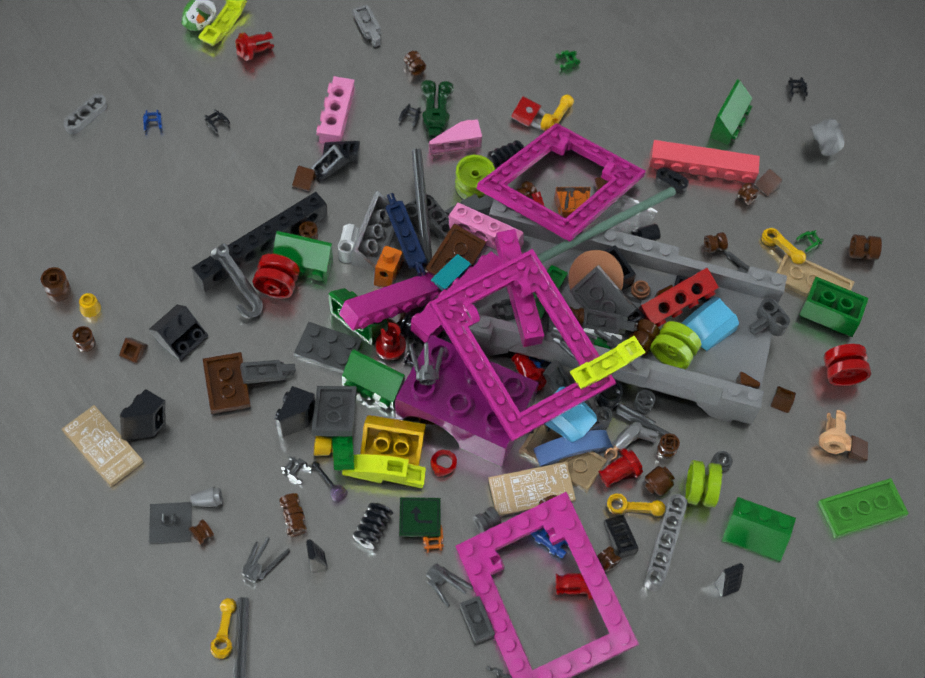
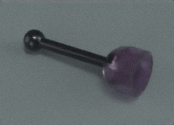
M314 461L312 467L318 470L331 487V498L335 502L342 501L347 496L348 491L342 485H334L320 468V463Z

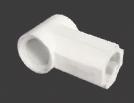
M354 224L343 226L341 239L338 243V259L343 263L352 262L351 250L359 233V228Z

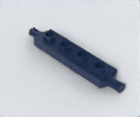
M390 193L391 197L389 194L387 195L390 204L385 208L409 269L416 268L418 276H422L421 272L424 276L426 272L423 265L427 263V260L403 201H396L394 193Z

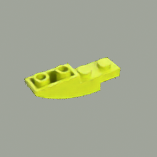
M357 454L354 455V469L343 470L342 475L376 483H382L385 480L422 489L426 467L408 464V459Z

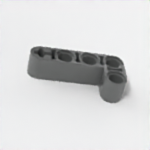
M426 194L429 228L442 243L448 234L445 231H450L449 216L431 195ZM416 199L407 203L405 208L412 225L416 226L418 224Z

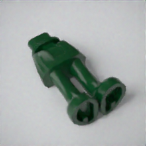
M425 80L421 83V91L426 96V110L422 113V117L428 132V138L434 139L445 132L450 114L446 111L448 97L454 90V85L451 82L443 81L439 83L438 108H435L436 83L431 80Z

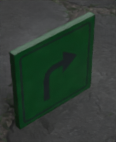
M400 497L399 537H440L441 498Z

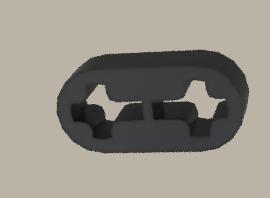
M660 168L655 177L659 185L665 188L673 187L678 194L684 193L689 184L686 177L668 168Z

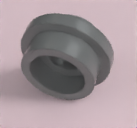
M719 451L713 456L712 462L721 464L724 471L731 467L733 460L728 452ZM719 460H724L725 464H722Z

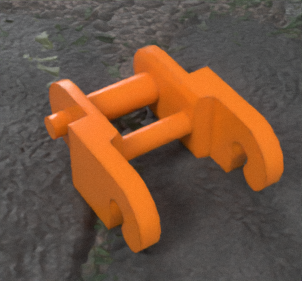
M441 525L440 537H423V544H426L424 549H427V553L429 549L439 548L442 551L444 544H441L443 542ZM438 540L439 544L429 545L428 541Z

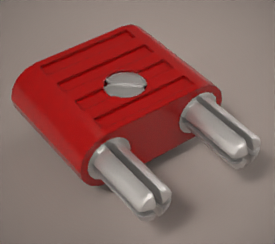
M522 96L511 118L541 131V124L534 121L536 115L544 116L545 113H551L542 109L541 105Z

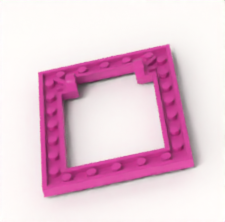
M555 123L478 182L477 189L570 242L641 180L646 171ZM565 150H573L599 166H603L601 178L608 181L567 218L560 216L507 186L550 151L563 156Z
M533 249L444 294L429 304L512 442L616 384L612 375L583 389H580L575 382L530 408L519 412L469 329L470 326L480 321L479 313L473 305L474 303L512 283L516 288L521 287L522 292L520 295L522 298L535 292L579 365L599 357L598 352Z
M567 492L455 546L477 596H480L495 632V640L512 678H572L639 645ZM545 528L552 545L566 539L609 634L533 670L492 575L505 569L502 559L496 550Z

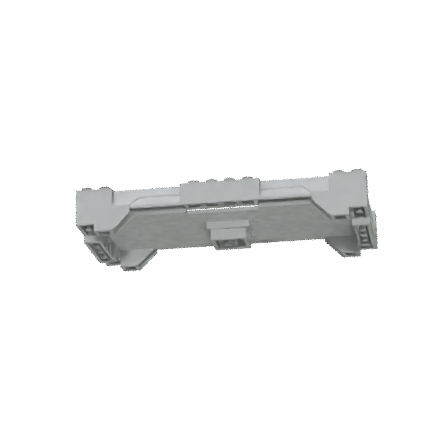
M493 200L489 217L524 232V245L521 248L522 254L533 249L536 255L566 240L501 202ZM611 229L542 263L546 271L553 265L568 273L559 292L567 305L574 309L584 307L570 292L569 271L575 259L582 253L590 250L604 251L616 245L628 263L668 273V276H663L631 267L636 273L634 282L643 280L650 287V293L644 299H638L632 295V286L622 290L623 294L637 308L655 298L657 291L669 285L674 287L677 275L691 277L708 268L719 288L714 290L716 294L713 296L721 298L724 304L736 314L739 321L737 330L708 351L700 347L687 369L661 363L655 358L650 349L646 356L635 359L611 375L617 381L696 401L697 405L712 418L731 422L733 419L752 425L761 409L764 394L761 387L772 334L766 328L754 335L750 332L749 325L758 320L756 313L763 299L771 298L779 303L785 290L786 275L752 266L749 267L747 273L679 256L680 247ZM485 245L475 265L481 256L487 255L491 251L498 256L497 250ZM507 286L473 304L479 313L480 321L470 326L469 329L485 356L508 353L509 350L549 362L557 360L560 361L562 366L573 369L580 366L577 360H574L558 344L553 342L554 337L550 336L551 333L547 332V312L541 320L544 332L542 344L528 347L522 346L515 319L505 321L504 318H494L496 310L492 308V305L496 302H501V300L510 299ZM677 295L680 300V303L683 304V297L681 295ZM698 300L699 304L690 309L686 306L681 309L683 313L677 317H667L665 319L666 323L669 321L682 323L705 302ZM512 305L506 306L507 312L514 314ZM658 306L659 311L664 313L661 307ZM499 308L500 313H504V308ZM626 330V334H619L622 335V341L627 340L633 331L628 332ZM562 340L561 342L568 347L566 342ZM593 345L599 356L612 350ZM740 371L760 382L759 389L737 384L736 379Z

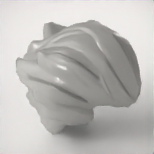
M833 118L810 127L814 138L819 143L820 149H823L821 153L825 156L834 155L839 152L845 143L843 133L839 129L841 123H837Z

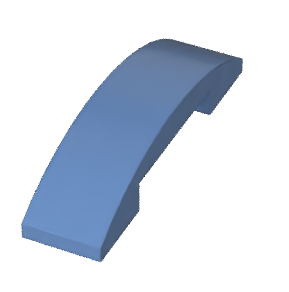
M591 430L574 442L560 437L539 445L533 450L540 467L559 463L560 459L591 451L595 453L603 452L613 448L606 430Z

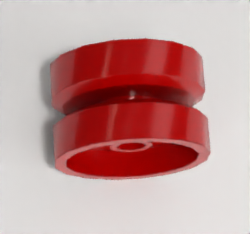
M262 255L257 266L258 270L255 272L252 280L253 286L259 292L269 297L278 299L291 297L295 288V282L300 273V267L293 260L282 255Z
M843 344L833 347L824 353L823 358L828 369V381L834 386L859 384L870 378L872 374L870 365L867 362V351L863 345Z

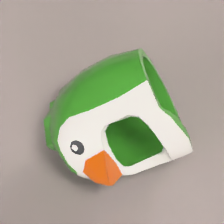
M190 0L183 10L182 25L191 31L203 30L207 24L209 25L216 14L214 3L209 0ZM198 6H206L210 10V14L204 13Z

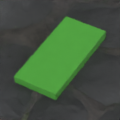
M892 478L827 497L818 502L834 538L896 520L909 514Z

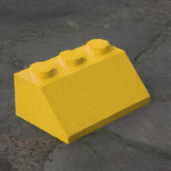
M367 415L363 427L360 454L408 459V464L419 466L426 424Z

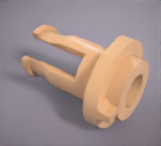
M836 410V419L831 417V413H827L826 432L820 435L819 445L829 453L838 454L844 451H851L852 439L846 433L845 420L847 415L843 411Z

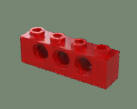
M705 268L638 308L646 316V320L653 322L659 327L666 323L665 319L672 316V318H675L682 314L681 309L686 306L690 309L699 304L698 300L705 297V299H708L715 295L714 290L719 288L708 268ZM692 285L700 288L698 295L692 292ZM676 295L683 297V304H678L675 301ZM659 304H664L667 307V313L664 314L659 311Z

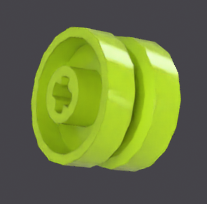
M469 155L461 159L456 166L455 189L457 194L463 199H467L474 194L479 199L484 197L486 194L477 189V184L495 170L493 163L481 155Z
M669 321L663 325L650 348L652 354L661 363L687 369L692 362L693 356L697 354L702 344L698 335L691 328L682 323Z
M691 460L685 485V498L688 504L697 505L702 500L703 506L716 507L722 482L721 464L709 463L705 469L703 461Z

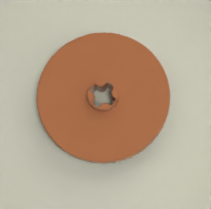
M590 250L584 252L571 265L568 276L570 290L598 265L616 286L622 290L624 282L622 267L618 260L606 251Z

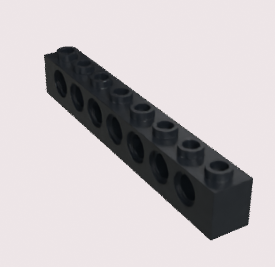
M317 192L312 193L227 245L229 247V255L241 270L274 249L277 231L297 235L302 223L306 221L317 223L328 216L327 203ZM212 256L191 267L194 279L204 292L230 277L220 261L213 259Z

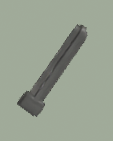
M222 243L211 251V256L213 259L220 261L252 306V311L248 312L242 305H237L236 308L239 313L244 317L254 318L262 311V300L229 255V247Z

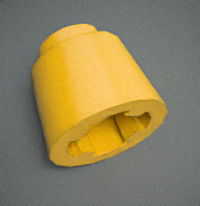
M83 294L79 299V309L83 316L94 317L101 311V304L93 294Z
M315 436L313 456H328L330 453H333L331 437Z

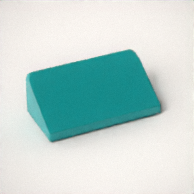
M457 254L431 281L441 291L447 290L456 278H461L464 275L465 271L471 266V263Z

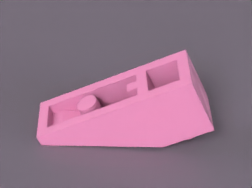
M478 119L459 122L429 141V155L481 147L482 134Z

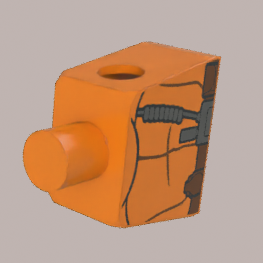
M556 187L554 200L558 214L567 218L590 198V187Z
M384 246L375 267L374 286L383 288L395 284L404 264L403 252L401 250Z

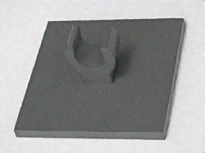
M192 503L150 504L149 544L191 542L189 528L191 527Z

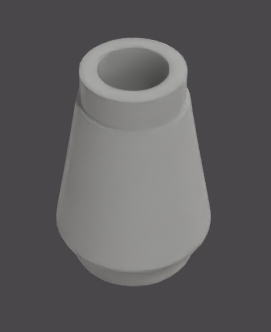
M212 487L191 494L192 506L218 507V505L223 503L221 489Z

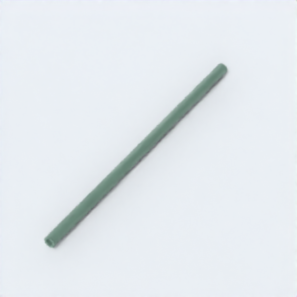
M669 187L579 233L570 242L565 240L538 254L537 257L543 263L676 195V191L673 187Z

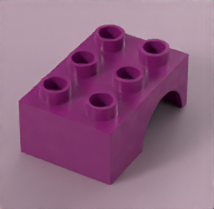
M430 335L427 343L429 365H432L433 369H435L440 348H444L439 369V379L432 385H422L416 380V371L413 366L395 399V418L403 420L405 417L414 416L431 421L448 431L458 442L459 448L502 467L515 441L512 442L455 346L436 336ZM424 348L417 359L419 369L424 365ZM489 361L519 412L533 406L539 382Z

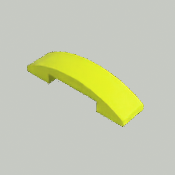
M226 0L225 6L211 26L207 24L198 38L213 46L219 43L238 20L247 0Z
M633 336L596 359L571 370L570 374L580 389H583L628 365L643 355L645 351L636 337Z

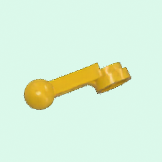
M566 94L561 97L560 104L553 115L544 114L541 121V130L546 131L555 123L559 124L567 109L574 104V99L571 95Z
M768 228L763 231L761 240L765 245H778L791 257L792 262L797 265L805 262L806 254L794 247L781 233L779 234L778 230ZM767 234H773L775 237L770 238Z
M619 493L612 494L607 500L608 510L617 515L633 512L651 513L654 516H661L666 510L665 504L662 501L655 500L652 503L628 502L626 497ZM614 501H620L623 506L620 509H614L611 504Z
M226 598L220 604L222 612L220 627L216 638L210 644L211 654L219 659L228 657L232 652V643L228 639L231 615L237 609V603L232 598ZM220 642L227 644V647L224 649H217L215 646Z

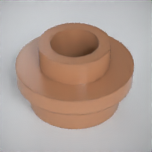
M639 280L632 284L631 293L638 299H644L649 295L650 287L647 282Z

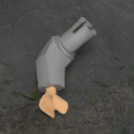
M634 422L618 435L613 442L614 447L607 449L604 456L611 452L613 458L610 462H612L617 457L619 450L626 448L638 438L655 444L657 439L649 435L658 437L659 432L642 427V424L639 422Z

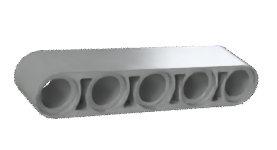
M674 494L670 497L663 514L644 578V585L650 591L659 590L666 579L687 507V500L681 494ZM672 504H678L680 509L674 508ZM667 521L673 522L675 527L669 526ZM661 540H668L670 545L663 544ZM657 557L662 558L665 563H664V564L658 563V562L656 561V558H657ZM650 576H656L659 582H653Z

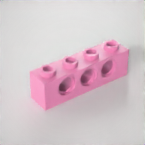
M334 76L332 83H329V96L325 97L324 100L325 111H321L320 121L322 122L321 125L317 126L316 135L319 136V143L342 141L355 91L354 79Z
M457 203L449 214L450 229L455 223L486 241V245L497 250L495 245L496 232L511 229L516 230L520 248L524 245L523 231L461 203Z

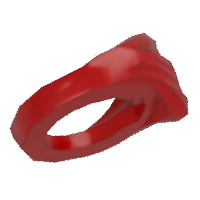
M442 449L437 451L431 457L430 462L434 474L437 477H441L453 472L457 466L455 454L450 450ZM442 455L448 456L452 460V465L448 468L437 465V458Z

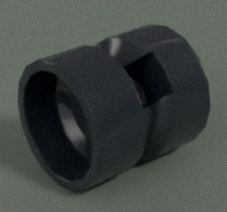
M615 380V385L595 395L594 403L597 408L604 406L612 412L617 409L623 394V387L617 380Z

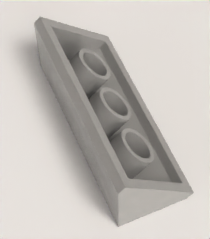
M375 191L351 250L353 266L374 272L384 246L390 245L395 232L385 208L390 203L379 191Z

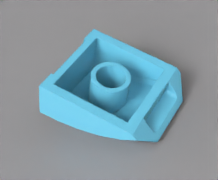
M713 296L689 315L682 324L691 328L698 335L702 344L701 348L708 351L734 333L739 326V321L736 314L724 304L721 298Z
M564 386L559 387L558 390H557L555 393L559 392L560 390H562V389H564V388H566V387H564ZM583 402L545 423V425L570 442H574L582 438L596 423L597 415Z

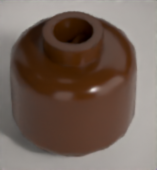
M657 466L645 476L647 484L644 486L651 495L656 493L658 496H662L674 486L673 480L675 477L668 468Z

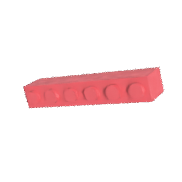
M654 140L649 167L655 169L668 168L674 172L755 183L759 174L760 156Z

